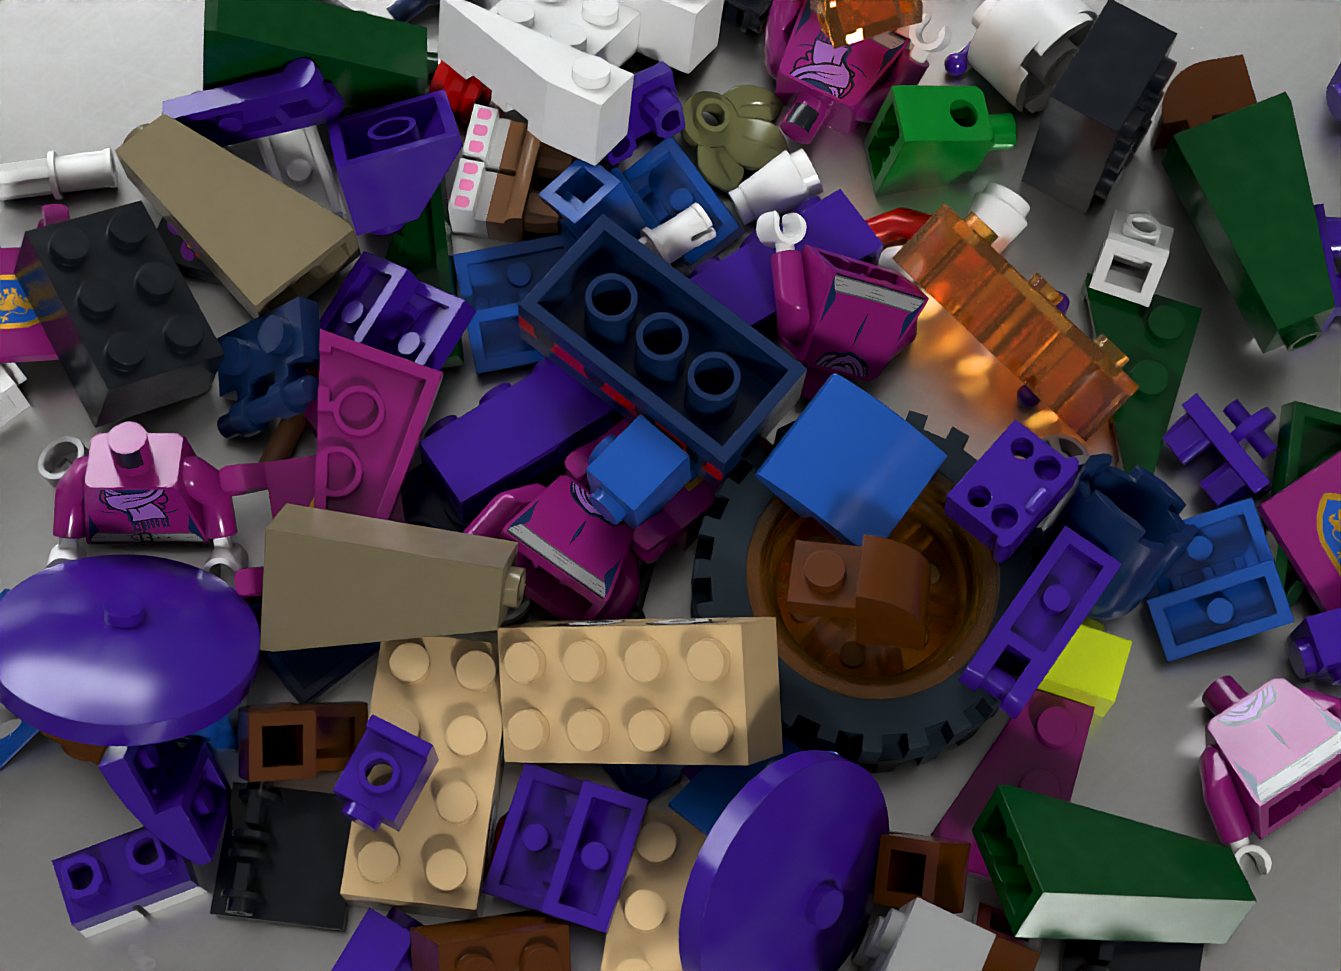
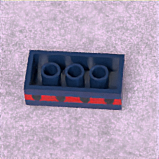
M603 213L518 304L519 336L630 423L640 414L643 415L689 455L690 469L715 489L718 488L725 476L731 479L740 468L741 457L755 444L759 446L800 399L807 372L806 367Z

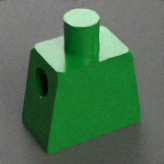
M892 86L863 141L875 196L965 182L974 176L989 151L1010 150L1015 147L1017 126L1015 118L1011 113L989 114L984 93L977 86Z

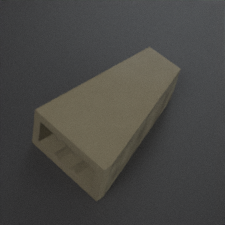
M165 113L150 124H142L133 129L127 135L123 144L115 150L127 178L254 319L299 296L307 298L361 255L355 230L345 219Z
M286 503L265 528L260 650L276 652L498 630L510 607L519 608L524 595L526 569L516 567L519 542Z

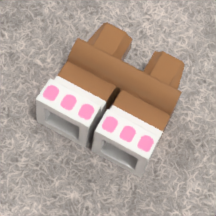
M474 104L462 150L463 158H460L448 204L452 233L512 243L525 241L528 231L559 234L561 229L560 220L563 218L542 201L538 195L541 190H538L541 177L556 179L577 158L541 142L527 130L528 124L499 118L498 109Z

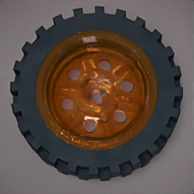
M910 410L906 421L948 455L893 529L891 536L887 537L915 549L939 571V580L931 584L926 631L927 641L924 650L859 643L865 660L857 666H850L842 660L841 648L846 642L857 641L856 620L814 616L808 621H800L793 614L788 613L787 597L795 540L809 541L813 538H823L827 543L843 545L813 517L801 518L754 476L795 421L777 429L774 444L765 451L755 444L741 457L739 471L746 477L740 484L725 476L714 494L712 509L708 516L703 517L698 533L691 578V618L776 617L782 735L804 751L832 750L841 757L856 764H872L873 773L893 771L899 762L915 759L918 765L934 760L946 747L954 743L960 746L970 739L984 722L996 714L1001 704L1000 701L980 687L973 692L960 683L958 679L1035 570L1036 566L1033 560L1042 555L1047 547L1042 527H1038L1007 562L997 563L993 559V551L944 513L947 494L978 460L964 450L969 435L952 426L946 439L924 430L928 418L927 415ZM972 503L975 507H984L979 503ZM1006 651L1002 652L994 664L1016 680L1026 668L1025 664Z

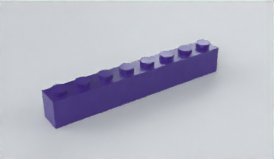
M838 189L822 200L819 196L811 197L792 212L801 215L807 226L803 239L794 244L796 251L802 252L806 244L878 265L884 245L841 189ZM780 224V230L783 234V226ZM756 231L744 239L739 250L722 260L719 257L709 258L698 265L689 275L688 279L766 338L778 332L770 256L776 253V248H770L761 243ZM544 357L534 366L532 374L514 385L506 382L489 390L480 399L479 406L459 418L456 415H449L434 423L426 431L425 438L419 441L421 461L423 467L462 524H465L478 516L497 494L525 486L541 475L543 476L565 462L566 457L585 444L597 440L624 419V417L555 363Z

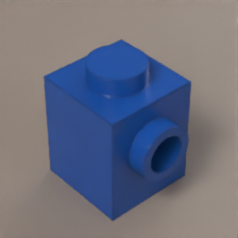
M641 414L618 437L611 434L604 438L592 451L588 459L589 466L586 468L590 492L592 493L588 498L594 508L612 524L617 525L623 520L634 531L644 521L655 516L691 480L689 455Z

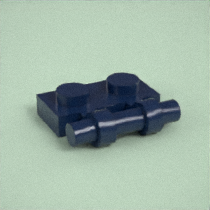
M299 296L217 338L225 353L218 369L220 397L237 401L231 405L228 413L222 415L217 420L218 430L223 437L232 439L239 435L244 437L256 435L267 429L271 420L277 417L290 419L306 411L309 402L318 398L319 381L314 376L307 375L306 369L320 363L319 341L321 327L318 302Z

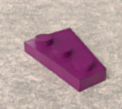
M320 329L314 508L390 521L441 385L443 372Z
M1036 690L1017 718L1009 720L930 835L971 843L967 877L993 884L971 829L998 784L1011 785L1064 801H1071L1095 707Z

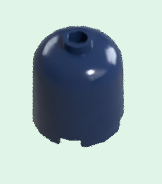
M1105 453L1089 457L1077 474L1073 487L1056 505L1042 526L1047 547L1042 555L1033 560L1037 567L1066 525L1122 563L1086 616L1087 618L1102 621L1127 615L1136 608L1186 550L1197 533V527L1194 524H1185L1179 515L1186 506L1185 502L1164 481L1139 465H1136L1130 474L1117 467L1110 466L1113 456Z

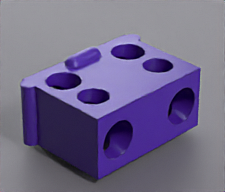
M1015 419L947 494L944 513L993 551L995 562H1007L1073 487L1079 469V461L1075 457L1066 459ZM1014 456H1021L1025 459H1018ZM972 503H979L984 507H975Z

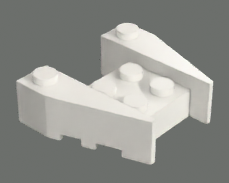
M440 0L438 57L463 78L468 79L475 76L492 90L491 101L503 111L508 112L512 109L518 111L528 120L527 130L541 142L596 166L628 132L634 74L620 67L638 52L659 62L664 61L668 66L689 74L718 46L724 0H501L490 10L466 0Z

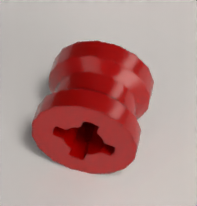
M441 60L431 81L428 93L445 89L452 112L458 114L461 122L469 125L474 104L488 107L491 101L492 90L475 76L468 79L463 78Z

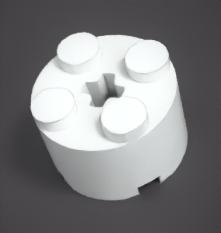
M986 0L979 6L971 20L972 25L977 30L971 40L967 59L970 65L1018 111L1023 112L1024 106L1031 113L1040 112L1045 109L1049 95L1095 23L1098 15L1083 0Z

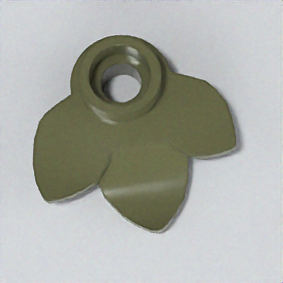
M737 85L723 95L712 91L695 93L683 104L682 108L686 126L681 131L682 136L690 146L696 149L697 168L707 182L714 187L728 193L738 188L743 178L744 169L758 171L784 150H787L789 153L785 137L779 128L771 123L783 107L782 100L774 93L754 85ZM702 112H707L714 116L719 125L712 126L706 123Z

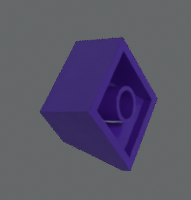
M445 89L327 122L337 173L356 235L359 236L369 232L374 235L393 233L401 229L406 222L418 219L463 147Z

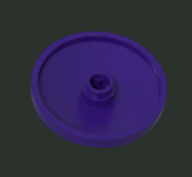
M112 554L80 558L55 565L32 575L11 589L0 600V702L17 718L30 726L62 739L84 744L118 747L156 744L190 735L214 724L236 708L249 693L258 673L260 630L256 616L249 604L241 595H238L233 587L220 578L198 567L180 561L134 554Z
M801 751L771 764L751 779L738 792L708 834L694 863L686 886L681 907L678 940L683 971L839 970L861 937L876 904L873 903L880 835L889 834V817L884 795L874 777L866 769L828 751Z

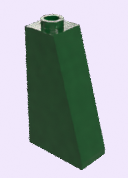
M205 0L203 40V90L205 91L244 82L250 78L281 73L293 60L308 58L323 73V82L331 83L344 98L343 107L373 109L424 95L426 88H430L431 81L438 67V53L427 52L426 27L314 0Z
M1285 91L1173 135L1161 162L1263 354L1284 345L1287 351H1295L1311 344L1323 334L1321 328L1336 307L1292 102Z
M998 784L971 829L1014 937L1226 944L1257 902L1232 849L1229 847L1015 786Z

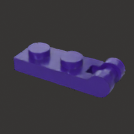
M298 58L288 64L281 73L250 78L244 82L207 91H196L190 95L165 100L162 105V114L165 113L217 145L224 147L332 121L343 110L344 98L331 83L323 82V73L311 59Z
M1065 525L958 681L973 692L980 687L1001 702L998 707L999 710L1015 720L1122 563ZM1003 651H1006L1026 665V668L1017 680L994 665Z

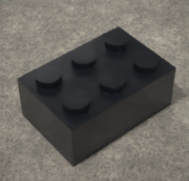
M1108 0L1049 95L1021 181L1084 215L1096 196L1107 200L1124 171L1122 166L1130 152L1135 153L1153 122L1151 118L1165 92H1163V89L1177 65V62L1168 56L1178 33L1114 0Z
M142 200L25 231L14 274L95 428L209 392L225 353Z

